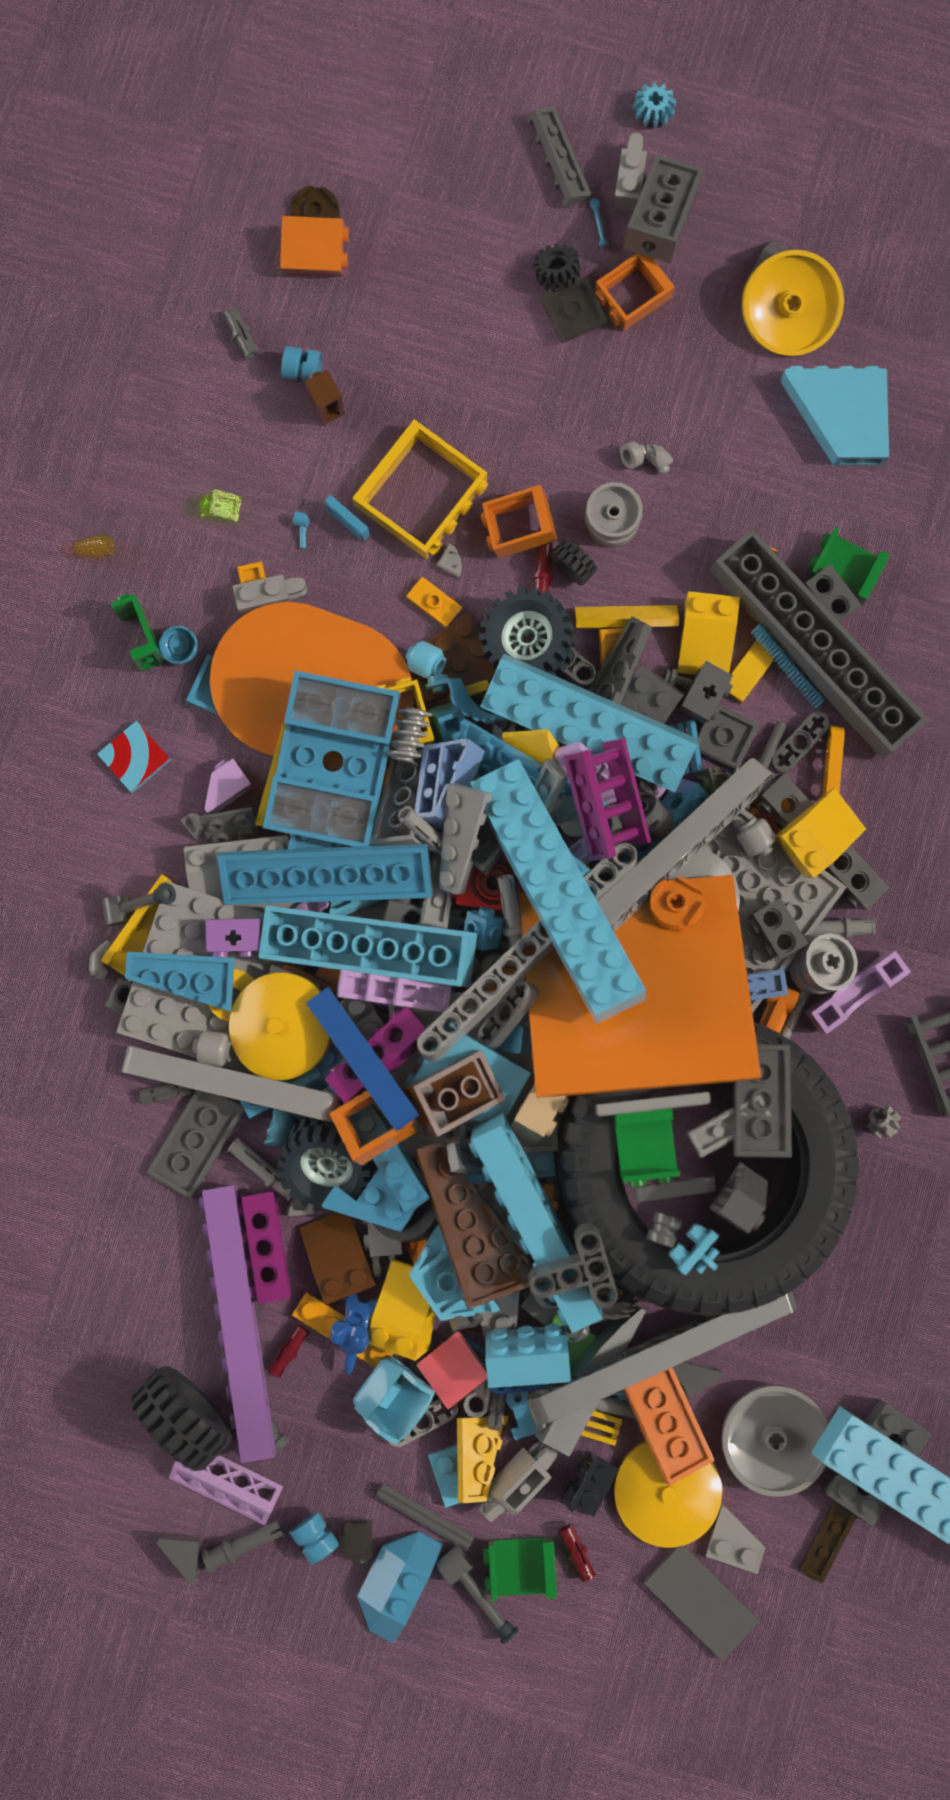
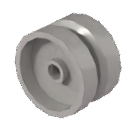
M610 482L599 486L592 492L586 506L584 524L588 535L596 543L605 547H618L627 544L634 538L642 519L643 505L639 495L633 488L623 483Z
M827 933L808 939V944L799 950L789 964L791 979L796 986L807 994L817 996L847 987L857 973L858 960L855 950L849 941L840 935Z

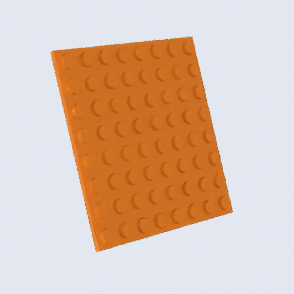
M733 875L689 879L696 883L702 891L704 911L700 920L686 931L678 932L667 929L657 923L650 914L649 898L614 932L646 989V1000L598 1024L593 1020L555 948L526 974V981L534 984L538 990L537 999L529 1009L536 1098L761 1079ZM526 893L519 894L522 936H524L540 919ZM681 899L670 901L674 908L683 907ZM546 930L541 933L542 936L549 937ZM531 947L524 949L525 956H532L536 952V949Z

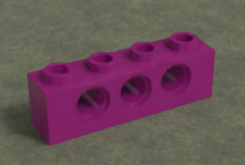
M407 1006L404 1009L397 1010L391 1016V1021L384 1027H379L373 1031L370 1039L367 1041L374 1052L383 1050L380 1060L390 1074L418 1050V1038L427 1029ZM398 1032H403L401 1041L393 1043L394 1035ZM347 1061L334 1066L329 1072L330 1075L325 1079L345 1104L367 1091L359 1078L353 1079L354 1071Z
M276 1191L241 1197L242 1202L238 1203L240 1218H245L246 1229H242L243 1241L245 1245L249 1244L250 1255L246 1256L248 1271H253L255 1281L251 1282L252 1297L257 1298L258 1304L290 1299L292 1291ZM257 1213H261L267 1218V1224L264 1228L256 1227L253 1222L254 1216ZM260 1240H266L270 1243L271 1251L269 1254L259 1252L257 1246ZM264 1267L274 1269V1280L267 1281L262 1277V1269Z

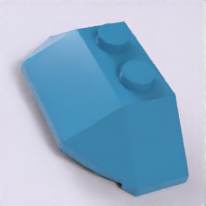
M417 1531L382 1545L357 1596L370 1632L394 1644L405 1627L430 1577L442 1548V1542L421 1531Z

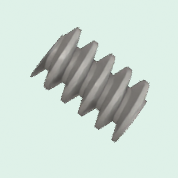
M406 707L407 709L398 711V715L404 719L396 721V725L402 730L393 731V735L399 740H393L390 743L397 750L388 751V756L400 762L418 765L413 761V758H421L422 755L415 750L416 748L424 747V744L418 741V738L427 737V734L421 731V728L429 727L430 725L423 718L432 717V714L424 710Z

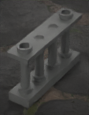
M950 1012L920 1023L917 1016L906 1018L907 1024L905 1029L910 1039H914L936 1098L933 1099L934 1107L938 1114H942V1117L949 1118L950 1096L947 1097L942 1082L950 1079V1068L938 1072L932 1057L949 1052L950 1040L928 1047L923 1032L950 1023Z

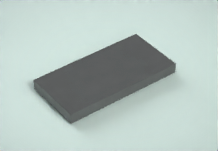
M757 1045L761 1079L733 1081L734 1157L791 1158L790 1045ZM760 1094L767 1108L763 1109L758 1100L755 1102V1097ZM751 1099L752 1104L741 1109V1104ZM769 1110L772 1116H765V1111Z
M196 1090L146 1173L192 1200L245 1112L243 1106L229 1097Z
M685 1546L675 1547L644 1580V1584L722 1661L728 1657L760 1622Z

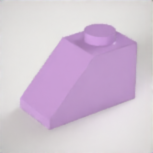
M234 759L221 761L214 767L216 770L211 773L205 810L209 815L216 814L253 788Z

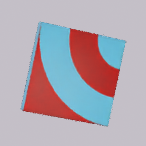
M137 721L97 754L132 794L171 761Z

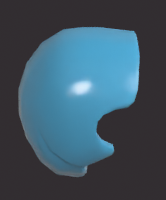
M184 626L168 628L163 632L158 642L162 658L173 665H184L192 661L198 650L195 634Z

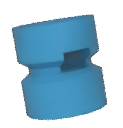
M286 345L281 366L282 379L297 381L298 378H301L305 382L313 373L321 372L322 351L307 349L305 352H302V349L299 347Z
M318 1511L305 1518L289 1532L298 1546H305L302 1553L310 1565L321 1561L340 1544L332 1531L324 1530L326 1527L325 1521Z

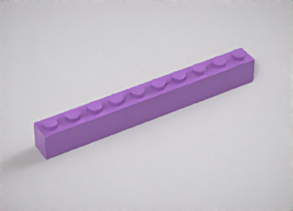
M232 1185L203 1190V1197L199 1198L201 1213L206 1215L207 1223L203 1224V1233L205 1240L209 1239L210 1250L207 1251V1261L209 1267L213 1266L214 1277H211L210 1281L212 1292L217 1293L218 1304L214 1305L216 1320H221L222 1331H218L220 1347L225 1348L226 1358H222L224 1375L228 1374L230 1385L226 1386V1395L228 1402L233 1404L234 1413H230V1423L232 1430L236 1429L238 1440L234 1441L236 1458L240 1457L241 1463L274 1458L276 1456L275 1441L254 1298L251 1293V1277L247 1267V1250L243 1241V1223L238 1209V1203H240L237 1186Z

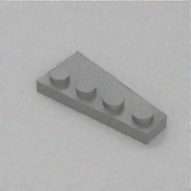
M457 783L447 784L438 889L456 895L465 893L473 865L471 855L473 850H476L480 840L477 838L480 825L485 823L487 814L484 813L486 803L491 801L493 793Z

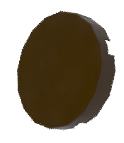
M307 186L299 190L292 198L290 216L339 218V203L335 195L327 188Z

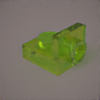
M213 488L201 498V518L208 519L209 517H214L231 523L238 522L242 497Z

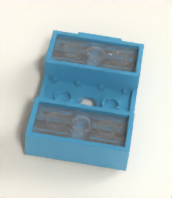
M295 670L284 721L286 726L276 776L273 775L263 828L290 833L288 849L343 847V844L354 847L370 846L401 695L400 692ZM330 751H337L343 757V766L335 772L326 770L323 765V757Z

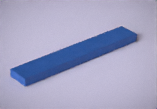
M327 987L308 1001L306 1004L393 1128L398 1132L418 1117L419 1114L332 991Z

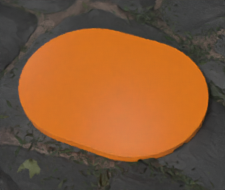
M279 602L252 610L238 619L228 629L219 642L213 656L210 670V688L216 711L230 732L250 748L274 757L282 724L285 721L295 670L374 687L386 685V688L396 686V681L411 678V674L398 649L385 636L373 628L311 605L297 602ZM413 691L400 695L393 731L402 730L396 725L397 720L404 719L398 715V711L407 709L406 707H414ZM392 734L391 741L397 740L398 738ZM337 751L326 753L323 757L325 769L331 772L341 769L343 766L342 755Z

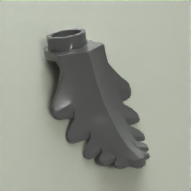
M628 1291L626 1297L620 1303L605 1310L602 1309V1320L593 1324L605 1322L609 1319L629 1317L630 1314L628 1313L636 1310L634 1307L638 1305V1301L635 1299L638 1297ZM568 1325L565 1326V1335L574 1343L585 1339L589 1332V1326L572 1333Z

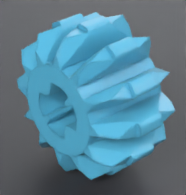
M654 81L651 88L644 84L642 91L636 93L633 109L637 112V120L644 119V126L648 125L649 122L653 124L654 128L657 127L658 122L665 126L667 120L671 119L674 115L676 99L673 98V90L665 91V83L661 87H657Z

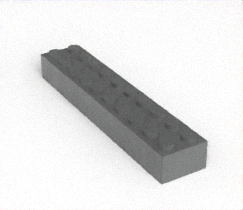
M753 529L714 562L709 572L733 597H740L739 604L758 625L761 623V626L767 629L766 632H769V635L775 638L777 644H780L782 651L788 654L793 663H796V666L882 759L891 754L928 720L925 714Z

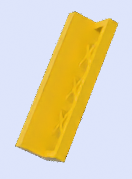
M161 874L148 894L153 893L163 883H175ZM154 903L135 911L101 959L103 963L125 976L127 952L143 953L159 904Z

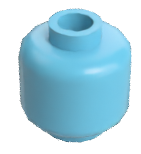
M420 641L415 646H411L406 653L409 671L426 679L430 676L440 675L446 664L442 649L425 641Z

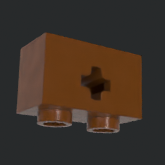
M328 370L322 373L318 371L310 375L308 380L305 381L308 399L322 425L324 426L345 415L342 395Z

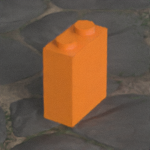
M282 216L280 269L283 273L343 276V269L348 267V253H344V243L349 241V227H345L343 219Z

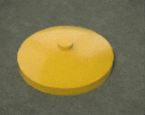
M804 250L783 251L764 260L750 275L742 298L743 318L750 335L766 350L784 356L803 355L821 347L836 331L844 308L843 288L836 271L822 257Z
M271 973L257 978L242 990L232 1007L229 1020V1035L232 1047L244 1066L253 1073L267 1079L291 1080L304 1076L321 1063L328 1053L332 1039L306 1004L322 992L319 987L310 980L296 974Z
M645 1440L633 1447L620 1463L619 1471L615 1476L614 1499L622 1521L636 1537L654 1546L672 1548L687 1545L708 1531L719 1513L722 1500V1486L720 1476L713 1462L667 1486Z

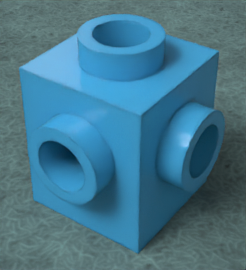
M480 907L479 910L467 912L464 931L478 933L476 949L480 951L499 948L505 918L495 914V910L492 908Z

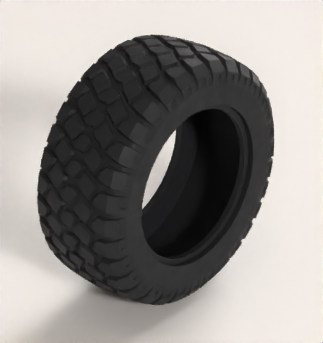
M755 1022L754 1029L757 1045H790L792 1157L785 1158L784 1176L779 1195L758 1229L750 1231L733 1242L714 1247L719 1252L713 1259V1262L718 1266L715 1271L707 1266L702 1274H700L695 1269L701 1261L699 1259L691 1270L684 1275L676 1268L678 1265L669 1256V1252L673 1249L672 1247L647 1239L649 1229L634 1211L628 1199L624 1182L621 1179L614 1114L596 1115L595 1105L649 1099L661 1088L572 1095L564 1113L558 1138L557 1180L563 1207L572 1230L575 1233L576 1228L583 1223H590L597 1227L613 1281L637 1297L666 1309L698 1315H723L758 1308L785 1296L809 1279L822 1266V1263L830 1256L838 1244V1240L844 1233L851 1216L850 1213L854 1206L857 1192L859 1158L857 1157L858 1147L855 1132L852 1129L851 1118L846 1105L830 1077L826 1075L823 1068L810 1055L789 1038ZM586 1234L581 1238V1242L590 1244L594 1241L595 1236ZM684 1247L688 1252H690V1250L692 1249L690 1247ZM712 1247L708 1248L704 1254L706 1255ZM594 1261L599 1268L603 1264L601 1261Z

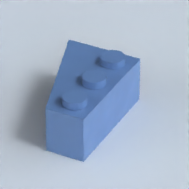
M468 738L424 745L415 812L435 830L444 828L447 784L457 783L471 787L470 782L474 780L485 753L483 749Z

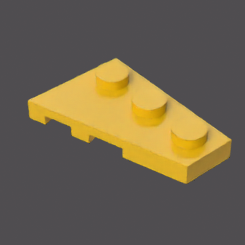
M503 1415L502 1426L499 1431L487 1428L488 1416L457 1418L458 1502L487 1501L495 1472L494 1460L497 1450H500L502 1444L500 1439L504 1425H507L509 1416Z

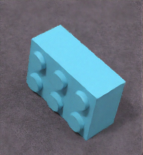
M550 1324L546 1327L533 1328L531 1326H523L519 1329L506 1330L496 1328L492 1331H486L488 1388L571 1382L565 1326Z

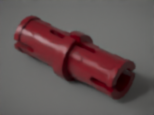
M296 1323L285 1342H281L279 1345V1351L266 1370L275 1377L281 1378L292 1359H296L298 1356L297 1352L310 1332Z
M574 1524L565 1525L558 1530V1534H560L566 1547V1556L569 1561H572L580 1582H586L596 1575L586 1554L588 1550L585 1545H582Z

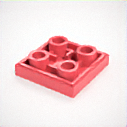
M460 1331L456 1332L417 1364V1367L447 1409L453 1407L488 1379L486 1367Z

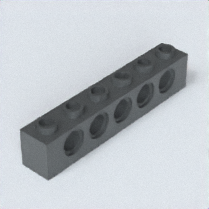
M785 773L776 775L770 785L757 797L760 801L758 803L760 808L767 814L771 813L777 819L776 825L781 830L813 805ZM783 799H787L790 803V809L787 813L781 808ZM850 845L839 856L842 860L841 867L836 869L834 863H832L825 871L846 886L844 893L847 896L845 899L854 909L868 910L889 887ZM854 875L859 878V885L856 888L851 885V878Z

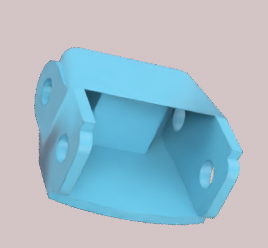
M391 1356L389 1359L384 1358L378 1363L354 1396L353 1403L355 1410L377 1434L397 1444L419 1422L427 1410L435 1390L423 1379L416 1376L402 1362Z

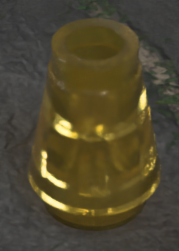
M101 533L76 541V555L78 557L109 558L110 555L115 553L113 537Z

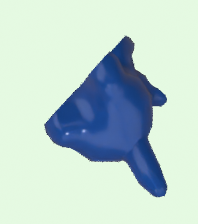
M352 1294L346 1299L344 1321H336L330 1331V1338L333 1344H336L342 1351L346 1352L345 1371L347 1374L352 1373L357 1354L363 1353L368 1347L371 1319L378 1302L375 1299L359 1302L356 1294Z

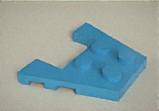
M384 1120L389 1130H391V1126L388 1124L386 1120ZM402 1142L398 1143L402 1152L406 1156L407 1160L409 1161L410 1165L412 1166L413 1170L415 1171L416 1175L418 1176L419 1180L421 1181L422 1185L427 1191L420 1168L417 1166L413 1158H411L409 1154L406 1152ZM379 1169L358 1200L340 1187L334 1186L321 1205L323 1208L400 1232L417 1209L415 1208L410 1213L404 1212Z

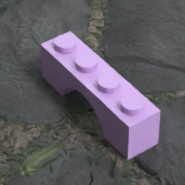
M886 951L856 973L853 981L847 987L829 993L804 1013L819 1033L828 1034L847 1020L857 1007L879 992L892 987L911 973V971L896 951Z

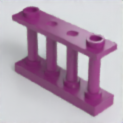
M625 738L602 742L604 752L591 756L590 750L574 752L563 756L590 861L617 856L614 845L627 841V844L630 845L651 842ZM607 762L611 778L598 782L594 767ZM614 788L617 804L604 808L601 793ZM620 815L624 830L611 835L607 819Z

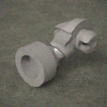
M631 441L620 448L622 462L629 469L642 465L645 458L656 466L658 474H664L670 469L668 464L673 462L672 456L663 447L658 445L651 446L646 444L645 447L642 444Z

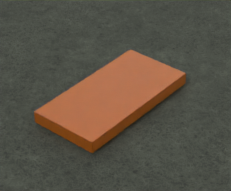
M673 1367L623 1389L667 1486L715 1461Z

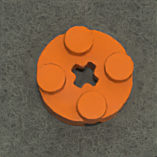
M676 877V880L669 881L665 879L659 882L652 890L650 914L661 926L683 932L695 925L702 917L704 898L700 887L693 881L683 877ZM678 899H681V900H682V904H681V905H682L683 907H681V908H674V907H672V903L670 902L671 900H673V901H677Z

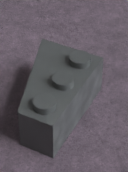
M740 1162L709 1209L738 1229L748 1233L751 1229L757 1230L765 1218L762 1213L766 1205L768 1181Z

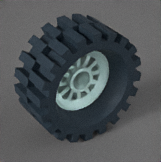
M525 587L518 588L519 594L513 595L511 590L505 592L507 599L501 601L499 597L493 601L496 608L492 610L488 607L485 612L488 621H481L480 627L484 633H479L480 641L483 644L482 650L494 669H497L502 656L506 654L556 677L557 675L554 672L556 669L559 668L563 672L567 668L564 660H572L574 655L571 647H576V639L573 636L575 634L574 626L561 602L557 598L554 600L551 593L547 591L542 595L539 588L532 587L531 593H528ZM535 635L532 642L523 643L526 636Z
M308 1116L301 1119L300 1124L296 1122L291 1132L288 1133L278 1160L277 1167H279L277 1174L279 1179H283L281 1184L283 1189H291L289 1196L293 1200L300 1197L302 1199L301 1205L307 1208L309 1203L315 1205L314 1210L321 1212V1205L334 1186L340 1187L358 1200L373 1177L376 1163L373 1159L363 1165L353 1161L334 1122L312 1118L310 1121Z

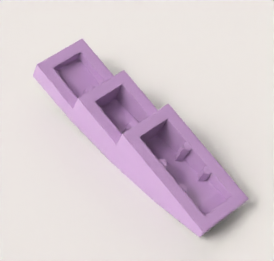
M340 970L336 997L445 1012L449 1008L452 986Z

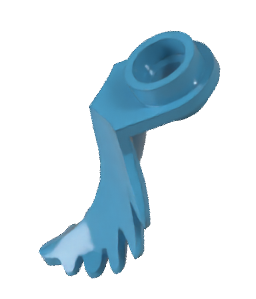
M446 674L427 678L428 684H426V689L432 690V694L445 693L447 688H450L452 703L455 707L461 709L464 716H470L475 721H482L485 724L491 725L505 720L500 715L490 714L479 708L470 698L461 678H448Z

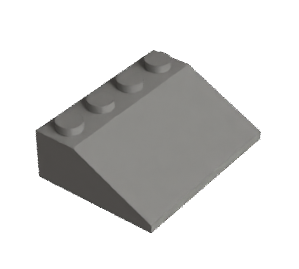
M284 835L184 847L189 889L224 900L217 860L219 852L287 850L290 837ZM298 902L241 904V906L265 913L266 905L295 909Z

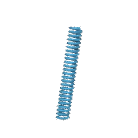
M759 623L751 634L757 632L754 637H757L756 641L760 640L759 644L764 642L761 647L767 645L764 650H767V653L771 652L769 656L774 655L772 659L778 657L775 660V663L778 662L777 666L781 665L780 669L785 667L782 672L788 670L785 675H788V678L792 677L790 681L796 679L793 684L799 682L795 687H799L798 691L803 689L801 694L807 691L803 697L810 694L806 700L814 696L808 703L814 701L811 706L817 704L814 709L818 708L824 701V698H821L822 695L819 694V691H816L811 682H808L809 679H806V676L800 673L801 670L798 669V666H795L796 663H793L790 657H787L788 654H785V651L779 648L780 644H777L775 638H772V635L766 632L767 629H764V626H761V623Z

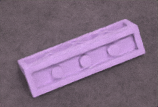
M220 1455L201 1471H191L176 1461L169 1476V1479L263 1525H266L283 1486ZM218 1464L223 1467L225 1474L216 1476L211 1473L209 1466ZM242 1476L247 1479L249 1486L240 1488L235 1485L233 1478ZM265 1487L275 1493L269 1502L259 1496L257 1489Z

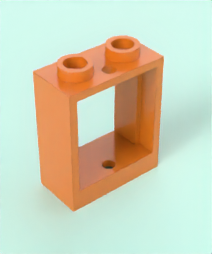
M637 253L596 281L594 296L601 306H605L610 312L609 316L616 326L620 325L623 331H625L673 297L675 286L653 258ZM639 269L658 295L626 316L608 290Z
M541 484L482 503L484 513H481L482 523L485 528H488L490 536L486 537L490 551H494L499 558L557 540L547 496ZM535 504L541 531L502 543L496 516Z
M368 1091L329 1113L352 1160L360 1165L365 1164L418 1132L414 1125L417 1122L415 1118L398 1132L393 1128L364 1146L350 1116L375 1102Z

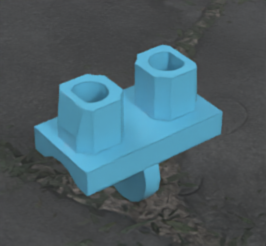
M694 1223L686 1233L696 1243L690 1252L679 1243L669 1252V1256L678 1265L676 1268L684 1275L691 1270L699 1259L701 1261L695 1269L700 1274H702L707 1266L714 1271L718 1267L713 1262V1259L719 1252L712 1247L706 1255L704 1253L719 1236L712 1230H706Z

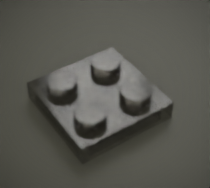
M587 277L579 279L576 284L572 282L571 288L564 286V291H560V288H558L556 292H549L540 298L561 344L607 324L608 320Z

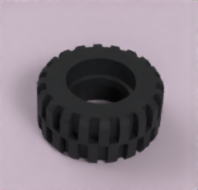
M170 1366L159 1367L132 1394L131 1408L135 1412L137 1419L142 1423L143 1428L148 1431L152 1439L166 1453H169L175 1461L180 1462L182 1466L189 1468L191 1471L204 1470L231 1443L232 1430L229 1428L230 1426L225 1421L222 1413L218 1411L214 1403L207 1398L202 1390L175 1368Z

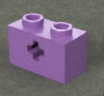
M260 919L205 920L206 953L212 952V957H228V952H238V957H253L254 951L260 950ZM230 931H234L235 936H240V940L235 942V946H231L230 941H225V936H229Z

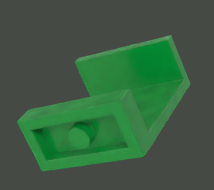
M835 527L831 534L826 532L819 546L823 550L820 556L815 554L808 566L812 571L808 578H813L831 564L862 606L868 599L890 555L881 550L876 556L837 536L840 529ZM818 581V582H817V583H819V584H821V585H823V586H825L826 588L829 589V586H828V584H827L826 582H824V581Z
M124 594L117 597L116 601L111 603V606L120 620L123 621L138 615L148 640V644L129 651L136 666L143 672L164 664L165 661L161 656L144 607L135 594Z
M672 1108L614 1114L622 1182H629V1187L646 1185L645 1180L657 1179V1184L674 1182L673 1177L680 1176V1170H677L671 1124L673 1119Z
M553 1536L488 1540L489 1548L484 1549V1566L490 1565V1576H485L486 1594L491 1593L492 1602H497V1596L545 1594L546 1599L557 1598Z

